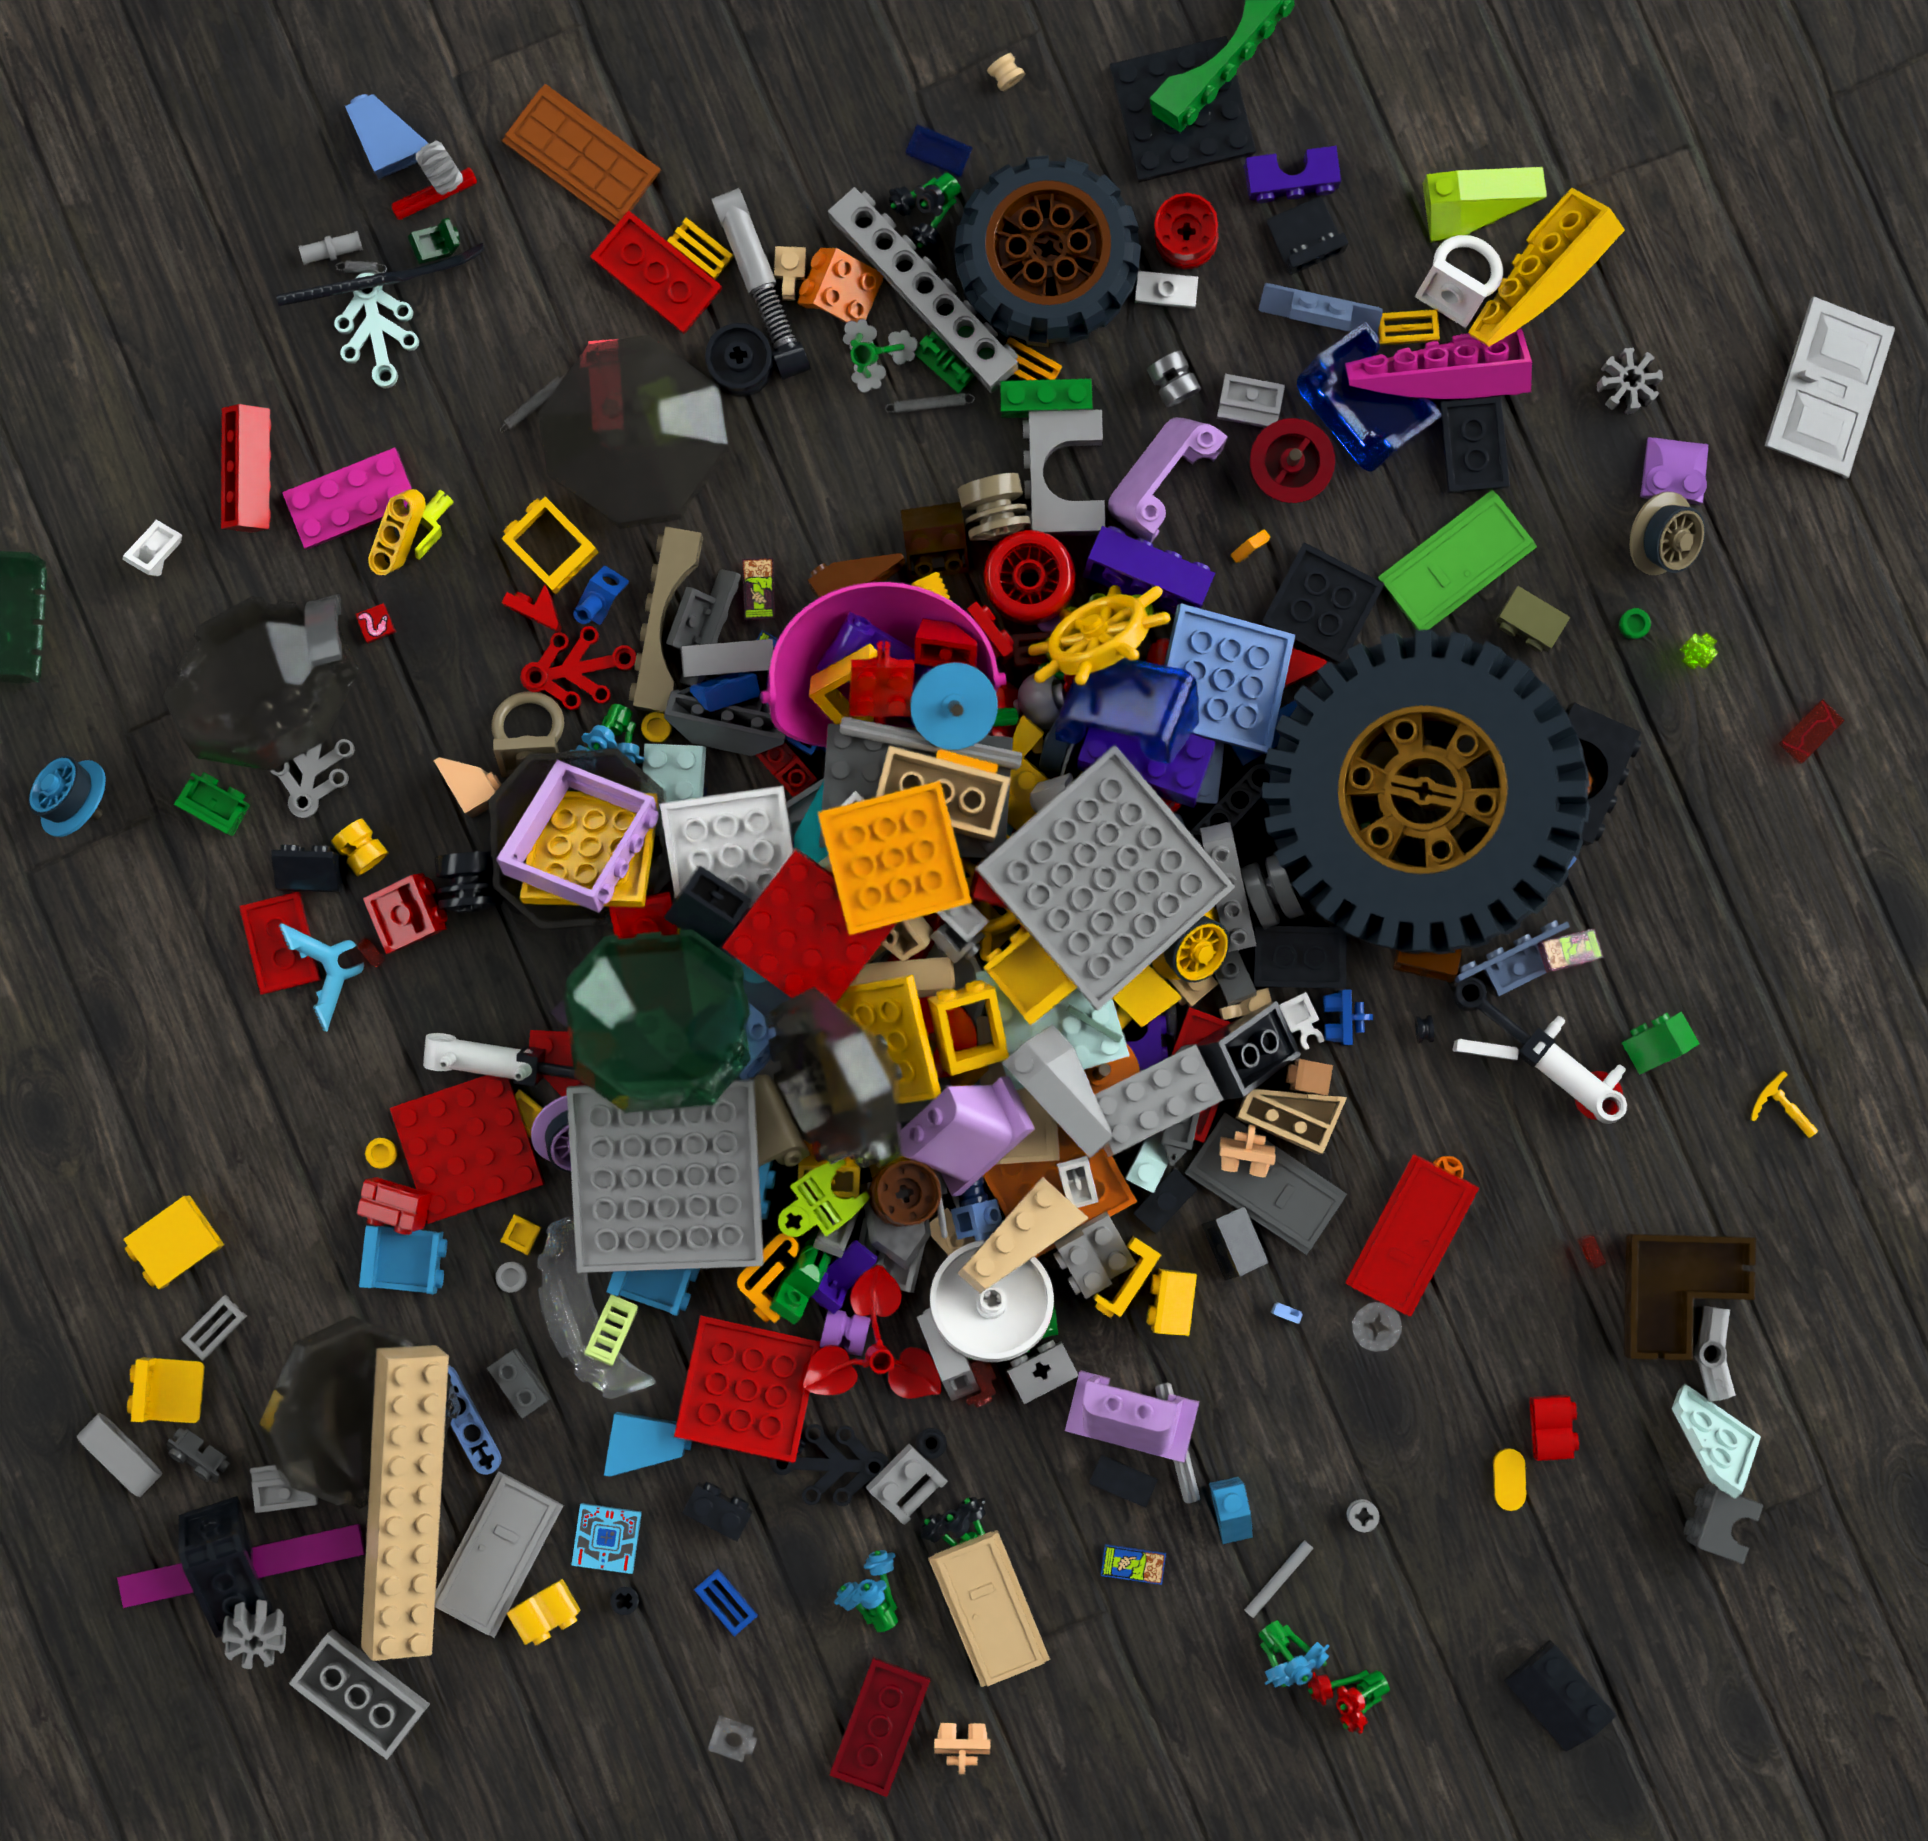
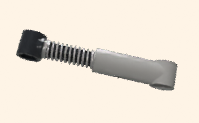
M740 188L712 198L714 209L724 229L748 294H754L755 302L758 303L757 307L760 308L759 312L762 313L761 317L764 318L763 322L766 323L765 327L768 328L767 332L770 333L769 337L772 338L771 342L773 343V348H775L772 355L782 380L810 370L811 368L800 341H795L794 335L790 334L792 330L788 329L790 325L786 324L788 320L784 319L786 315L782 314L784 310L780 309L782 305L778 304L780 300H777L778 295L774 294L776 290H773L777 282L755 231Z

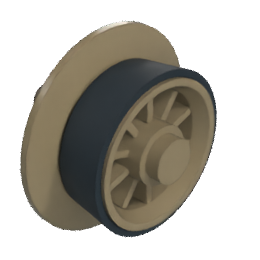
M1661 492L1649 499L1641 508L1632 524L1629 544L1631 558L1635 566L1641 572L1649 575H1660L1667 571L1678 573L1690 567L1699 556L1705 540V523L1702 515L1696 509L1691 508L1688 501L1682 495L1675 492Z

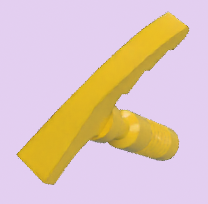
M1781 1071L1761 1092L1753 1107L1750 1120L1755 1121L1758 1118V1113L1762 1109L1761 1105L1768 1101V1096L1772 1095L1776 1102L1779 1101L1783 1105L1785 1112L1801 1128L1805 1135L1811 1138L1818 1132L1817 1128L1809 1122L1807 1117L1801 1113L1794 1103H1790L1787 1100L1782 1089L1778 1090L1779 1084L1788 1075L1785 1071Z

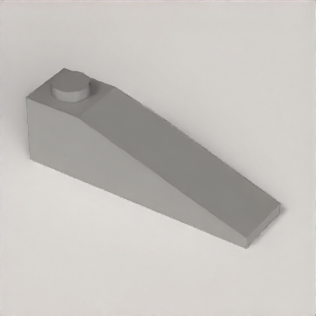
M1053 1024L1027 1040L1003 1062L1008 1070L1090 1158L1113 1138L1109 1125L1090 1086V1082L1078 1059L1075 1048Z

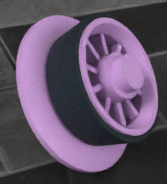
M566 1095L549 1103L537 1115L531 1129V1140L540 1156L550 1161L556 1168L571 1172Z

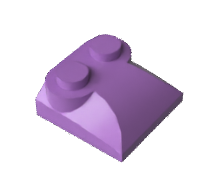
M1648 437L1640 498L1651 499L1661 492L1671 491L1682 495L1689 504L1701 505L1707 488L1708 444Z

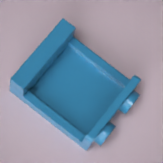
M366 1225L359 1287L436 1294L437 1288H442L444 1280V1270H439L440 1260L446 1257L447 1239H443L444 1232L417 1230L412 1232L411 1235H405L395 1232L394 1227Z
M700 1268L613 1271L606 1293L622 1296L677 1316L680 1310L686 1311L691 1294L686 1293L690 1281L696 1282Z

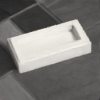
M1456 1039L1453 1045V1052L1507 1060L1518 1059L1519 1049L1517 1047Z

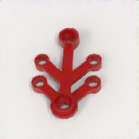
M586 626L581 630L579 640L561 666L550 668L558 653L565 651L569 647V638L564 633L557 632L552 635L550 639L551 644L539 662H531L522 669L520 679L522 685L528 691L541 692L545 690L562 701L568 710L573 711L581 706V697L576 692H567L552 680L566 678L592 695L598 704H606L611 699L610 690L604 685H597L582 674L614 667L622 671L631 670L635 667L637 655L631 647L622 645L617 647L612 655L580 661L589 646L596 644L599 640L598 631L592 626ZM589 630L595 633V637L591 641L584 639L585 632ZM557 637L565 638V644L562 647L555 646L554 641ZM629 654L631 656L630 662L628 664L620 663L621 655ZM535 672L541 673L542 676L538 683L531 681V675ZM601 689L607 692V697L604 700H599L596 697V693ZM572 695L576 696V705L568 706L567 698Z

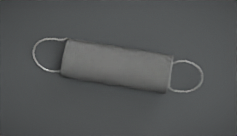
M347 260L346 262H340L345 263V269H343L345 273H379L378 263Z

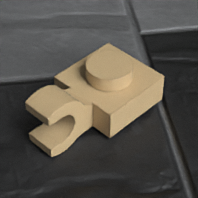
M775 247L774 277L775 279H783V300L795 301L796 280H805L806 247Z
M1269 988L1256 990V996L1241 1001L1237 1005L1219 1009L1221 1019L1227 1020L1240 1016L1244 1017L1272 1002Z

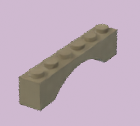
M665 527L664 534L658 535L656 552H660L658 564H653L651 581L655 582L653 594L648 593L645 611L650 612L648 624H642L640 641H644L642 653H637L634 670L639 671L637 683L632 682L629 700L634 701L633 707L635 709L664 714L670 693L676 690L677 685L669 672L664 657L662 642L663 622L675 591L685 578L698 567L703 536L700 532Z

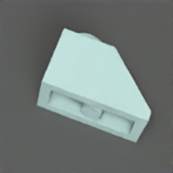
M1162 1131L1144 1139L1125 1177L1126 1180L1154 1193L1169 1163L1164 1146L1160 1144Z

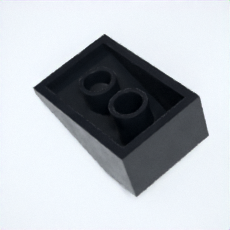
M1272 1001L1226 1025L1196 1044L1223 1100L1246 1096L1301 1056L1277 1001Z

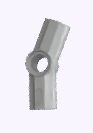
M1702 1306L1698 1341L1693 1352L1699 1364L1708 1401H1720L1736 1396L1726 1361L1727 1351L1725 1349L1730 1310ZM1713 1345L1717 1350L1716 1358L1707 1362L1703 1355L1704 1350L1707 1346Z

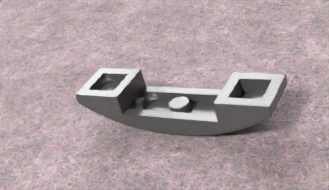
M339 594L306 603L305 631L312 667L342 660V643L338 634V615H341V598Z

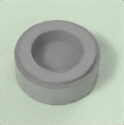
M518 1262L504 1263L496 1272V1283L505 1292L519 1291L527 1282V1271Z

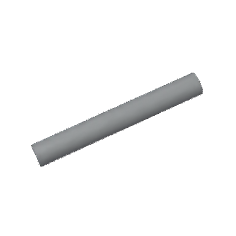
M1304 1540L1244 1611L1254 1618L1314 1548Z

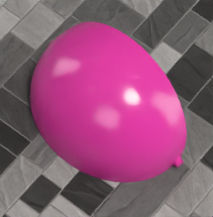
M871 582L856 584L830 592L806 606L791 620L774 648L769 664L767 691H761L762 703H768L772 722L783 734L806 744L826 747L828 724L835 723L809 696L811 676L820 672L816 669L818 662L832 643L849 612L866 618L872 625L914 650L915 637L923 618L953 622L978 642L976 669L981 671L990 680L996 693L1000 685L1006 684L1005 673H999L993 649L983 630L957 604L937 593L917 586L893 582ZM846 682L837 687V690L849 702L850 684ZM886 717V725L914 727L899 717Z

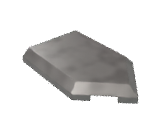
M871 1182L860 1184L862 1193L865 1191L868 1193ZM901 1188L896 1193L897 1199L902 1198L903 1201L904 1197L908 1196V1191ZM868 1200L864 1204L871 1246L907 1270L931 1236L929 1219L917 1225L895 1227L879 1219L874 1214Z

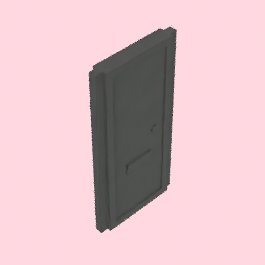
M1224 1112L1184 1174L1235 1208L1245 1207L1250 1218L1307 1255L1343 1202L1347 1193L1267 1140H1265V1145L1275 1146L1276 1158L1274 1165H1270L1266 1177L1251 1175L1249 1173L1251 1161L1241 1159L1237 1172L1223 1171L1221 1156H1219L1221 1137L1234 1139L1235 1131L1247 1133L1248 1127Z

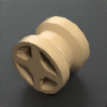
M1012 53L1002 56L987 69L989 75L995 77L998 81L997 87L1000 91L1011 88L1025 76L1023 69L1018 68L1014 63L1015 58Z

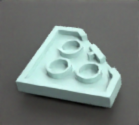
M1684 1384L1677 1392L1672 1410L1709 1481L1715 1484L1721 1491L1728 1493L1736 1499L1743 1492L1761 1436L1714 1403L1709 1402L1707 1398L1687 1384Z

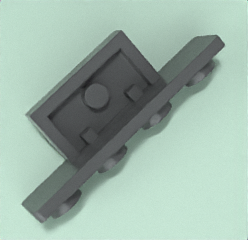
M720 569L711 595L691 587H686L666 644L681 650V646L718 643L722 626L728 617L731 601L738 590L741 574ZM682 672L679 682L692 686L701 683L706 675L683 677Z

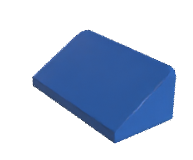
M751 672L729 673L689 687L693 696L709 712L760 695L757 675Z

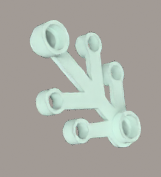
M363 273L358 275L356 278L372 276L374 274ZM382 286L373 287L372 292L368 294L363 293V290L353 291V299L343 314L335 319V328L341 334L351 333L354 329L353 319L363 306H365L367 316L350 342L341 348V357L347 363H356L360 358L359 350L369 335H371L377 363L373 368L372 378L379 387L390 388L396 384L398 373L394 366L389 363L383 331L398 340L407 351L417 349L419 338L414 332L405 331L380 315L377 302L394 311L396 318L402 322H407L412 318L413 309L408 303L399 302L382 291ZM407 307L408 314L404 317L399 316V309ZM342 320H348V328H339L340 322ZM408 336L415 338L414 343L410 346L404 344ZM348 349L355 350L353 358H346L345 353ZM384 372H390L391 378L388 381H382L381 375Z

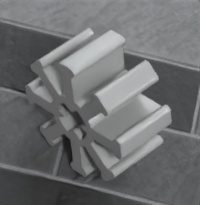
M1626 348L1619 355L1622 366L1614 360V356H1611L1601 370L1608 372L1613 377L1606 378V376H1603L1597 382L1598 392L1605 389H1616L1617 393L1611 396L1605 403L1611 410L1620 403L1619 399L1622 396H1626V414H1633L1641 407V404L1638 403V397L1645 402L1646 406H1649L1658 396L1659 392H1654L1647 385L1653 384L1657 386L1663 380L1662 370H1658L1656 373L1644 374L1643 369L1654 360V356L1648 352L1640 359L1641 363L1638 366H1634V348ZM1628 375L1630 380L1636 381L1632 387H1630L1629 382H1624Z
M263 1600L256 1601L255 1615H251L248 1612L244 1602L235 1605L234 1619L226 1616L223 1626L222 1642L226 1643L225 1656L228 1660H232L234 1656L243 1652L242 1668L252 1669L254 1654L260 1656L264 1661L265 1667L274 1663L275 1650L283 1653L285 1649L286 1627L283 1626L284 1614L282 1611L276 1609V1612L266 1617L267 1601Z

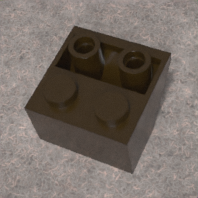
M961 502L900 510L910 580L921 579L935 572L940 573V576L970 572Z

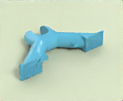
M280 923L279 927L283 931V938L287 942L288 949L298 951L301 958L309 956L323 964L327 976L322 990L316 992L319 1000L313 1008L315 1009L314 1012L317 1013L318 1020H320L321 1027H323L322 1030L327 1032L344 980L354 977L364 970V962L349 968H341L338 965V956L357 945L351 940H346L330 947Z

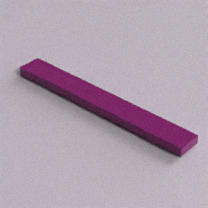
M360 1523L252 1547L253 1566L259 1578L366 1554ZM181 1563L117 1577L123 1608L193 1593Z

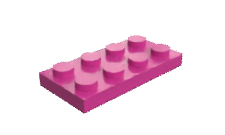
M392 448L282 493L302 544L308 550L382 520L389 500L401 492L412 489L397 449ZM404 500L403 503L405 508L407 509L408 503Z

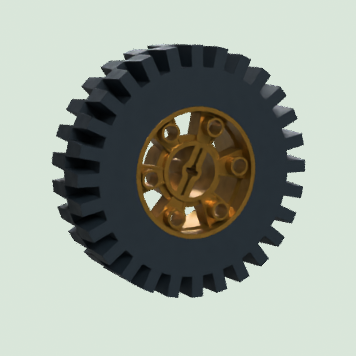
M1415 630V637L1402 638L1396 633L1380 636L1381 644L1368 648L1360 643L1347 650L1349 658L1336 665L1330 661L1317 671L1321 679L1311 689L1302 686L1293 697L1297 706L1291 716H1281L1275 728L1280 735L1276 749L1268 748L1265 761L1271 770L1269 783H1263L1262 798L1269 805L1270 817L1265 818L1267 832L1276 842L1278 851L1274 853L1280 866L1289 872L1294 880L1292 885L1298 893L1310 901L1317 908L1316 911L1346 932L1372 944L1412 954H1420V952L1449 954L1455 953V950L1461 948H1478L1489 944L1490 939L1500 934L1508 935L1520 928V922L1531 913L1538 914L1548 904L1547 898L1556 887H1561L1569 875L1568 867L1573 857L1579 855L1583 839L1581 835L1584 823L1588 822L1590 806L1587 800V787H1590L1588 770L1583 757V749L1567 713L1545 682L1542 683L1527 665L1519 659L1515 661L1510 658L1501 648L1489 642H1486L1485 645L1473 642L1467 635L1451 632L1450 637L1438 636L1432 630ZM1424 722H1441L1458 727L1446 750L1436 746L1425 745ZM1412 725L1414 728L1413 735L1407 740L1400 739L1398 737V729ZM1389 735L1400 753L1394 756L1384 770L1365 760L1374 747ZM1465 737H1471L1475 740V747L1469 753H1462L1458 748L1459 742ZM1490 754L1498 772L1500 788L1472 789L1470 777L1466 769ZM1436 764L1451 771L1457 788L1436 784L1427 777L1413 779L1404 776L1417 766ZM1360 770H1369L1371 774L1369 783L1364 786L1357 785L1356 782ZM1429 788L1434 794L1438 796L1428 795L1424 799L1420 794L1416 792H1427ZM1378 796L1379 805L1384 816L1362 830L1355 810V797ZM1484 796L1493 799V807L1487 813L1479 812L1476 806L1477 801ZM1397 799L1416 803L1425 810L1439 808L1450 812L1434 823L1417 824L1404 818L1399 810ZM1467 814L1491 828L1475 848L1464 854L1450 831ZM1378 829H1386L1389 833L1388 841L1383 845H1376L1373 841V834ZM1404 835L1425 839L1426 867L1407 865L1392 859ZM1440 842H1446L1450 846V853L1444 859H1438L1434 856V847Z

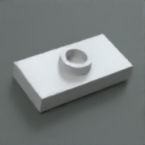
M1138 271L1135 303L1195 309L1198 277Z

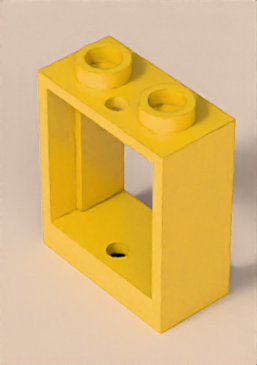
M545 496L541 501L538 498L535 499L526 508L527 514L519 522L514 520L504 529L505 535L502 537V540L557 594L599 552ZM547 510L581 544L550 576L515 542Z
M871 644L864 646L811 676L809 696L835 724H841L843 717L869 722L874 720V717L849 716V702L837 690V687L850 681L851 659L877 657V650Z
M982 980L968 982L965 984V988L959 990H940L936 993L937 996L927 999L941 1066L951 1076L997 1063L1009 1057L996 990ZM984 1000L993 1041L954 1052L946 1010Z

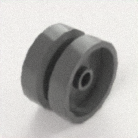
M1276 855L1266 858L1265 866L1268 878L1261 865L1257 862L1241 867L1248 899L1264 929L1280 924L1281 914L1278 904L1285 916L1290 920L1306 914L1302 897L1292 885L1294 880L1289 872L1280 866Z

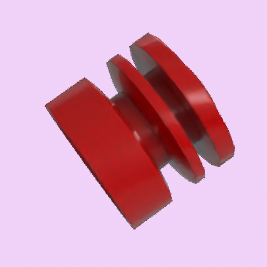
M1191 193L1177 194L1164 201L1157 211L1154 222L1156 246L1163 260L1173 267L1185 270L1198 268L1208 262L1215 253L1218 243L1217 213L1211 203L1200 195ZM1184 231H1190L1189 240H1183Z

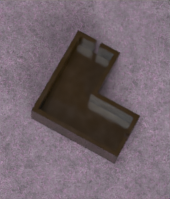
M1626 1234L1624 1357L1630 1359L1692 1360L1693 1298L1755 1300L1756 1272L1743 1270V1264L1756 1266V1238L1744 1236Z

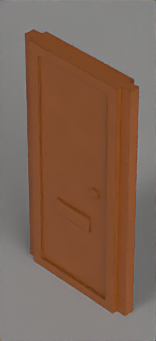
M547 84L540 88L502 139L505 145L615 226L628 210L631 212L661 171L659 167Z

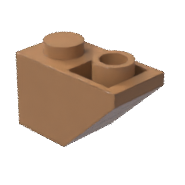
M1296 1059L1293 1064L1287 1067L1285 1083H1290L1289 1090L1328 1096L1333 1065Z

